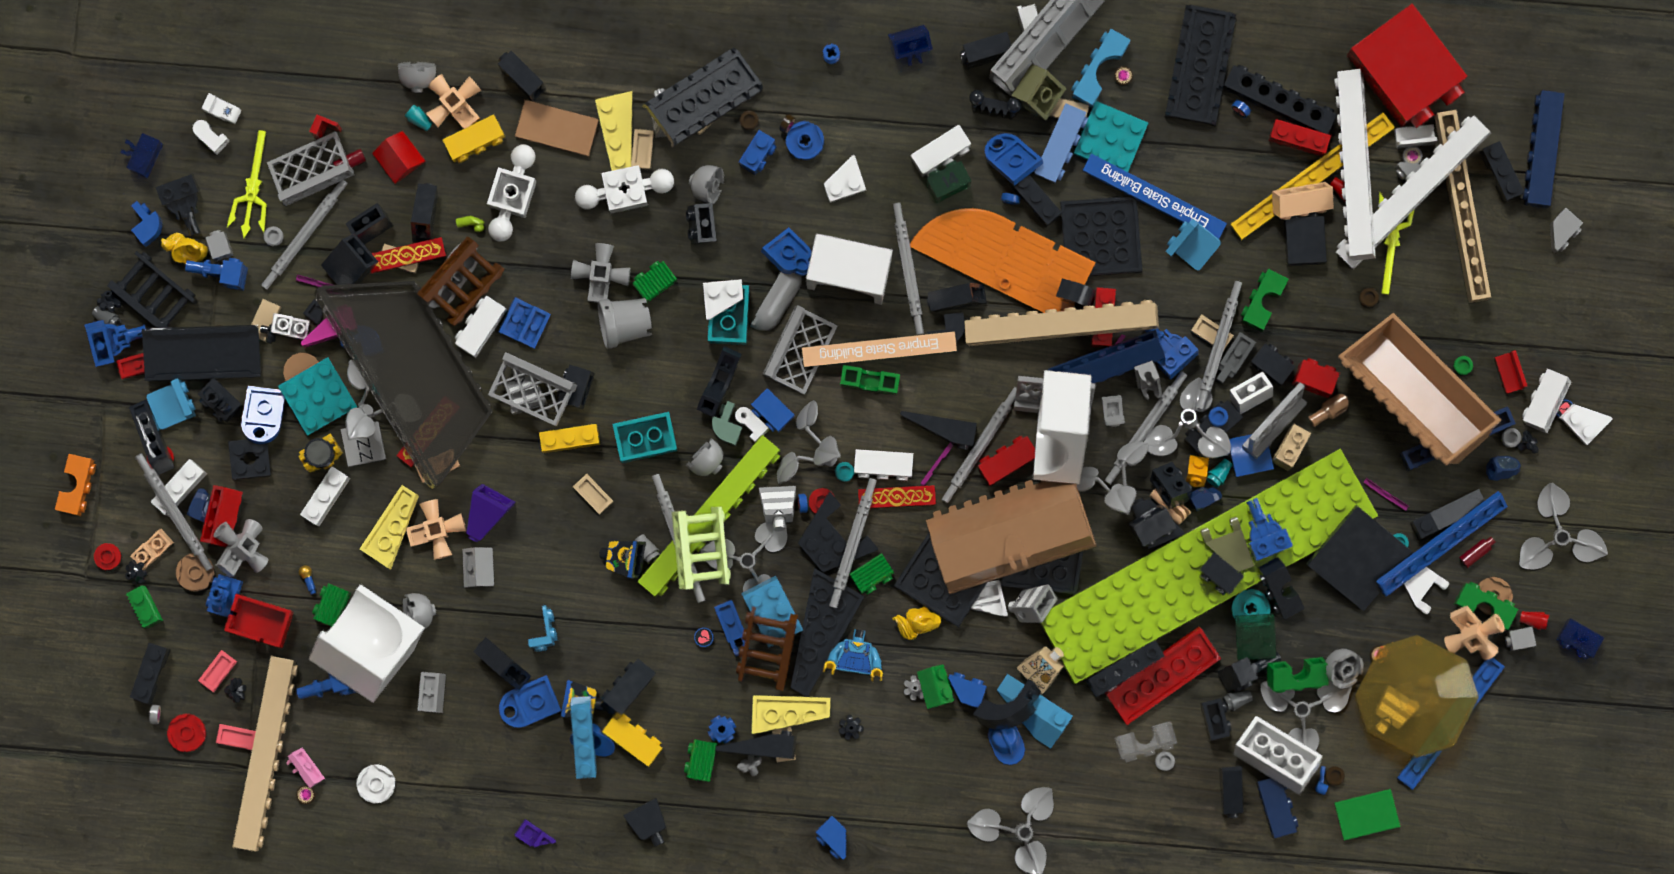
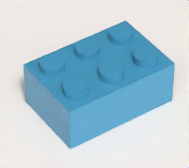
M776 576L741 593L750 612L752 606L756 607L755 616L785 622V620H789L790 614H795ZM798 619L795 634L803 630ZM757 624L762 635L777 638L786 636V632L783 629Z

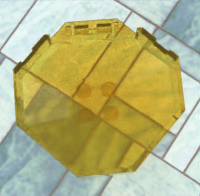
M1416 635L1380 646L1354 698L1366 734L1417 759L1452 748L1455 745L1479 696L1467 660Z

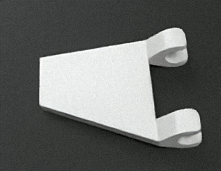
M1427 567L1404 583L1415 606L1424 614H1428L1431 607L1421 601V599L1432 584H1437L1443 590L1449 586L1448 581Z

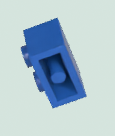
M758 130L741 157L739 165L754 175L758 171L761 172L766 165L765 159L768 155L771 156L777 147L775 146V139Z
M768 388L751 404L753 407L751 411L759 419L763 417L767 421L765 425L772 432L776 430L779 433L795 417Z

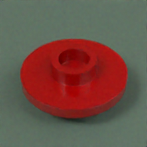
M819 488L812 492L809 497V506L814 513L817 512L827 493L831 492L830 490Z
M104 543L95 550L94 561L99 568L111 570L119 565L121 552L114 544Z

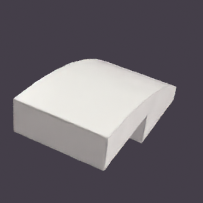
M274 313L271 333L304 340L307 337L309 321Z

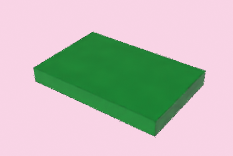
M1391 789L1334 802L1343 840L1400 827Z

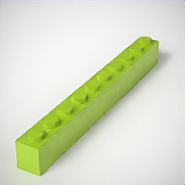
M762 435L695 515L711 514V507H722L725 514V522L731 515L729 511L741 504L743 501L741 497L745 492L749 494L756 486L754 484L758 477L762 479L768 472L766 469L770 463L774 465L780 458V449ZM713 521L689 524L687 526L688 534L714 533ZM673 540L638 580V583L655 597L658 595L662 596L667 591L668 587L666 585L670 580L674 582L678 578L676 551ZM691 543L689 545L690 553L692 555L695 551L699 553L706 543Z

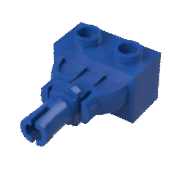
M229 258V261L223 260L222 265L211 264L210 260H206L204 263L187 260L186 272L202 274L204 278H208V275L219 277V283L225 288L244 291L248 268L239 259Z
M103 320L85 324L95 367L113 363V356L118 355L124 348L130 347L129 342L142 338L141 330L146 329L145 325L126 329L125 325L104 324Z
M1159 329L1144 330L1146 333L1153 330L1157 331L1165 353V358L1157 362V366L1170 380L1199 355L1197 347L1186 336L1182 338L1179 335L1171 334L1167 329L1164 330V333Z
M1258 498L1246 502L1253 517V521L1249 522L1251 542L1248 543V547L1255 562L1293 546L1286 528L1282 529L1277 522L1272 520L1270 514L1265 515L1263 513Z
M218 574V577H215L212 582V587L206 601L207 611L229 617V614L233 615L234 611H231L235 595L240 594L243 581Z
M330 673V679L321 682L314 680L313 684L297 688L299 699L315 695L323 697V692L331 690L334 693H340V695H349L356 691Z

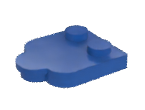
M789 227L762 248L761 252L782 273H795L800 276L808 274L811 249Z

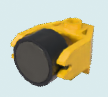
M330 433L324 438H316L308 442L305 449L299 452V458L306 470L312 472L333 466V461L338 459L343 452Z

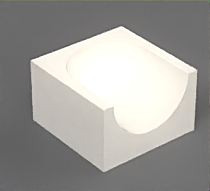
M816 234L806 278L807 289L815 290L817 284L842 287L868 294L874 297V303L882 305L892 259V250Z
M1054 371L1044 372L1037 420L1034 480L1080 484L1088 434L1091 375Z
M360 584L348 606L327 633L322 631L318 636L309 660L371 702H374L413 653L425 627Z

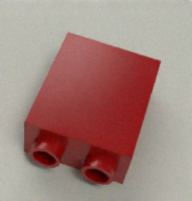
M1413 3L1353 46L1347 54L1357 69H1361L1366 82L1401 128L1411 121L1417 129L1435 115L1429 108L1440 99L1448 106L1465 93L1460 84L1468 76Z

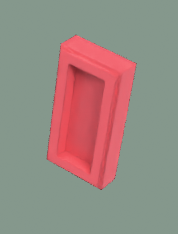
M221 650L198 681L212 692H215L237 661Z
M220 724L216 743L252 750L256 731Z

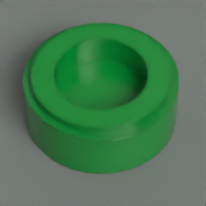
M1460 356L1454 361L1453 369L1458 375H1467L1473 369V362L1467 356Z

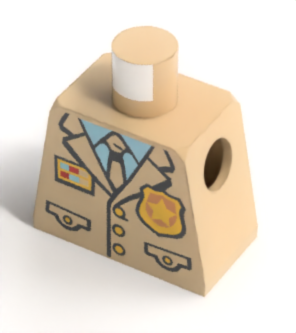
M1043 647L1026 658L1017 669L1028 680L1034 681L1043 694L1052 685L1064 667V664L1060 661L1064 654L1058 647H1055L1052 651L1047 647Z

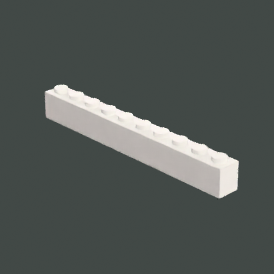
M1361 69L1337 72L1338 78H1335L1336 90L1339 89V96H1336L1337 108H1340V115H1337L1338 126H1341V133L1338 134L1339 144H1342L1343 151H1340V161L1344 164V170H1341V179L1345 181V188H1342L1343 200H1346V207H1343L1344 218H1347V225L1344 226L1345 236L1348 237L1349 244H1346V254L1353 261L1373 259L1376 256L1364 77Z
M1468 116L1461 123L1462 127L1457 132L1454 130L1447 137L1448 141L1444 145L1440 144L1434 149V155L1430 159L1425 158L1419 166L1421 168L1416 173L1412 171L1406 177L1407 182L1403 186L1398 185L1392 191L1393 196L1388 200L1385 198L1378 205L1379 209L1373 213L1375 248L1491 134L1475 116L1472 118ZM1344 239L1337 245L1338 250L1336 252L1354 269L1362 260L1353 261L1346 254V244H1349V241Z

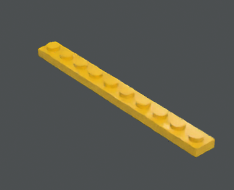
M1384 112L1367 124L1368 147L1395 128ZM1339 144L1278 190L1316 184L1325 180L1344 166L1340 161V151H1343L1342 144ZM1272 194L1230 224L1241 240L1275 216L1273 213Z

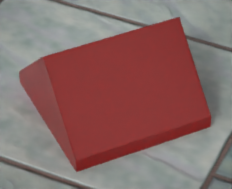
M403 131L386 138L372 153L395 184L426 162Z

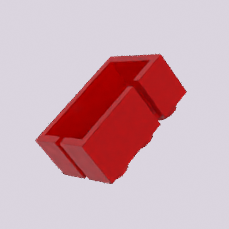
M236 594L231 611L237 612L236 616L229 614L224 631L283 648L294 611Z

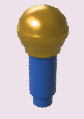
M304 565L300 567L299 575L304 579L308 591L311 594L316 593L311 577L312 569Z

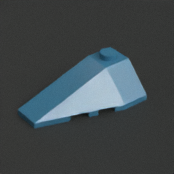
M1007 674L997 691L1006 703H1009L1017 697L1024 684ZM1039 694L1038 699L1033 703L1036 711L1023 724L1035 739L1051 749L1073 716Z

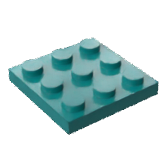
M1095 101L1074 155L1088 160L1090 154H1093L1128 172L1148 122Z
M329 357L278 385L307 436L357 407Z

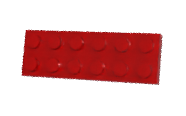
M1197 627L1163 651L1164 658L1105 692L1126 725L1221 659L1200 627Z

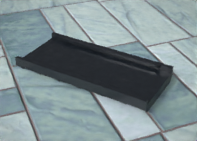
M1195 5L1185 6L1165 117L1216 126L1237 14Z
M732 48L644 103L642 107L648 110L672 143L671 146L673 148L763 90V85L739 51Z
M258 325L146 328L141 330L145 381L175 380L177 378L182 380L261 377Z

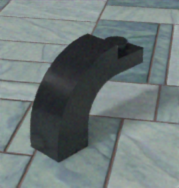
M724 346L696 410L712 417L715 416L737 370L741 353Z
M1028 680L1017 697L1011 702L998 705L983 699L973 715L981 725L991 729L1003 730L1013 728L1022 724L1034 714L1036 708L1033 703L1038 699L1041 690L1034 681Z

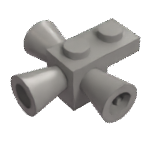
M595 243L596 261H592L591 266L573 260L571 279L589 278L590 280L589 302L598 303L599 300L608 299L610 280L625 286L629 285L631 267L612 269L609 260L614 246L603 243Z
M247 519L242 533L237 535L227 522L222 523L216 529L213 536L228 544L216 566L227 576H234L242 561L245 560L255 573L260 572L266 566L269 559L256 552L260 543L255 538L263 530L262 526L252 519Z

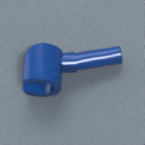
M1321 766L1320 778L1315 787L1316 792L1322 795L1328 789V785L1323 783L1326 770L1324 766Z

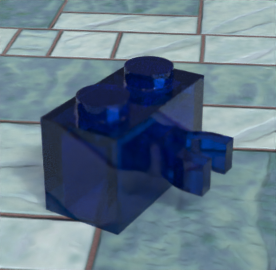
M925 25L888 35L895 58L907 57V64L909 66H912V55L917 57L919 63H923L919 53L933 50L930 34Z
M142 133L136 146L131 141H125V144L130 145L134 152L121 150L120 153L125 156H131L126 167L128 170L148 179L163 143Z
M1570 618L1564 624L1557 640L1560 641L1559 645L1568 650L1572 648L1577 651L1576 654L1587 659L1595 656L1604 637Z

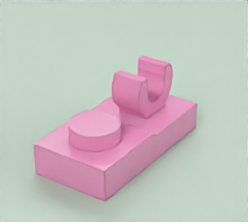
M303 748L288 756L287 765L290 763L294 764L296 768L292 772L296 773L299 771L303 781L309 788L325 779Z

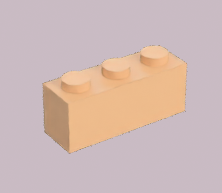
M1326 182L1272 191L1273 213L1280 219H1290L1291 216L1296 215L1308 216L1309 213L1313 212L1325 213L1327 210L1333 209V187Z

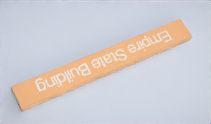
M955 331L802 347L804 367L957 351Z

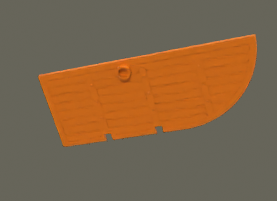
M974 208L953 210L934 218L915 235L910 243L911 248L1043 313L1049 309H1056L1057 312H1061L1065 308L1074 307L1075 304L1062 301L1056 297L1061 280L1063 278L1085 285L1096 263L1061 245L1058 251L1053 249L1055 242L1023 226H1020L1017 232L1013 230L1016 225L1015 222L996 213Z

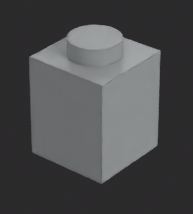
M213 231L209 233L210 236L205 237L212 259L215 262L234 256L227 234L224 231Z
M1529 627L1507 632V636H1505L1507 648L1510 647V651L1536 646L1533 628Z

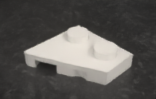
M855 155L851 156L824 183L830 202L866 191Z
M742 280L703 283L706 320H711L714 316L743 300Z
M1572 404L1559 417L1585 445H1588L1612 420L1610 416Z
M1000 581L988 582L971 609L1007 617L1008 613Z

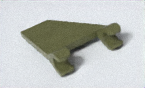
M1237 517L1229 519L1233 532L1212 540L1208 528L1200 530L1204 542L1238 572L1254 566Z

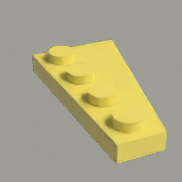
M632 91L595 100L612 171L631 167Z
M401 485L362 544L360 550L391 569L419 496Z
M753 696L752 735L830 718V698Z

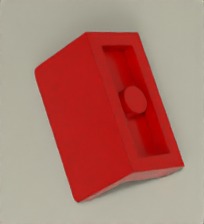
M317 114L309 132L315 139H320L323 137L327 127L340 133L342 128L337 122Z
M1516 350L1494 357L1505 394L1527 387Z

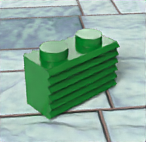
M656 261L649 267L651 270L647 273L641 272L634 277L633 285L642 298L646 299V303L677 282L676 277L664 261L661 263Z
M881 553L849 575L861 594L866 592L868 595L877 589L875 585L880 582L884 585L892 580L893 577L891 575L894 574V571Z
M329 583L327 587L323 586L320 592V597H322L320 604L316 603L312 612L315 615L313 619L333 626L344 612L351 592Z
M142 585L126 594L130 600L129 603H132L131 606L135 610L136 616L139 617L138 620L142 624L141 627L150 628L163 621L146 586Z
M943 664L917 672L927 709L954 702L952 690L948 683L949 680L947 679V672L944 668L945 665Z
M695 739L693 743H689L688 754H691L690 762H686L684 773H687V778L710 782L717 743Z

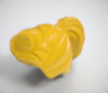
M174 233L167 237L166 240L161 239L162 248L167 252H172L171 255L175 262L186 264L187 260L199 262L207 255V246L203 243H198L194 239L185 238L183 234Z
M927 607L909 609L906 613L907 619L901 615H896V617L892 618L896 621L901 635L908 640L915 639L918 634L938 628L941 623V617L934 612H930Z

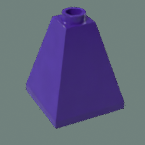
M484 484L474 489L466 533L468 538L475 542L483 539L516 502Z

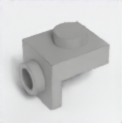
M1121 395L1102 397L1105 424L1116 427L1125 423Z

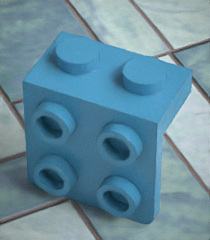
M1192 219L1189 223L1185 221L1178 229L1181 233L1177 238L1173 236L1167 243L1169 248L1165 252L1170 256L1176 253L1194 269L1200 270L1221 245V241L1195 219Z
M178 378L171 381V385L147 395V400L157 425L162 430L196 416L194 412L196 410L195 404L192 399L189 400L187 392H189L185 382Z
M546 605L542 606L547 636L528 640L529 648L534 649L536 652L546 651L547 647L554 646V641L558 640L556 629L552 628L551 622H554L553 611Z

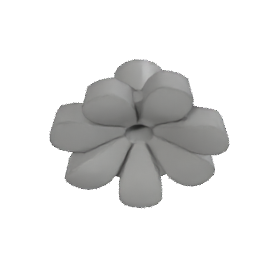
M912 675L910 677L911 681L906 680L904 682V686L907 689L903 692L905 695L910 694L912 701H915L917 696L923 699L924 695L920 681L917 680L916 675Z
M749 755L748 760L743 759L737 765V768L742 772L749 771L751 776H755L758 774L756 767L761 764V757L758 755L754 758V755Z

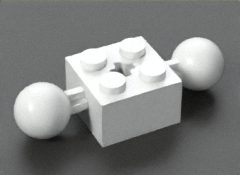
M518 145L513 149L511 153V160L515 165L513 172L498 167L487 201V205L490 208L500 210L499 217L493 219L488 227L490 236L496 241H505L512 235L513 226L509 221L511 214L526 217L536 185L535 178L524 175L525 169L531 167L535 162V152L528 145ZM514 189L516 194L510 197L507 192Z
M639 165L601 173L604 188L596 189L591 185H583L576 191L575 201L583 209H592L598 204L599 200L607 199L610 213L648 206L645 190L653 189L657 193H666L672 189L674 177L668 170L658 169L652 173L650 178L642 179ZM622 186L630 187L627 189V193H623L620 190Z

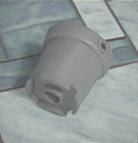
M645 298L624 301H610L609 299L598 301V315L606 349H612L617 347L618 344L652 335V332H647V329H652L649 309L642 305V303L647 302Z

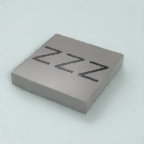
M378 421L374 422L375 431L368 438L348 440L346 428L341 429L348 467L386 459Z

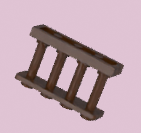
M468 236L417 293L427 303L430 300H434L449 314L446 320L453 326L459 324L464 319V315L469 309L475 307L477 300L489 291L492 283L497 281L505 270L498 263L492 266L476 251L479 245ZM468 257H472L487 271L481 280L464 266V262ZM459 271L475 286L468 295L451 280L455 272ZM445 285L462 300L455 309L438 295V291Z
M752 606L751 613L747 612L745 619L748 628L744 629L742 636L745 645L741 646L739 652L742 662L737 664L736 674H739L738 681L742 682L744 673L774 679V682H777L776 690L783 691L798 615L790 614L789 620L784 622L755 616L756 607ZM753 623L783 629L786 632V636L777 638L753 633ZM750 640L780 646L783 649V653L775 655L749 649ZM747 657L775 662L777 665H780V669L773 672L746 666Z

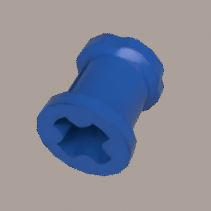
M835 44L826 45L823 49L824 61L829 64L836 63L840 58L838 46ZM835 51V56L828 57V52Z

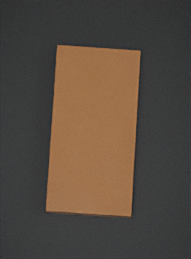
M525 100L515 137L589 157L599 119Z

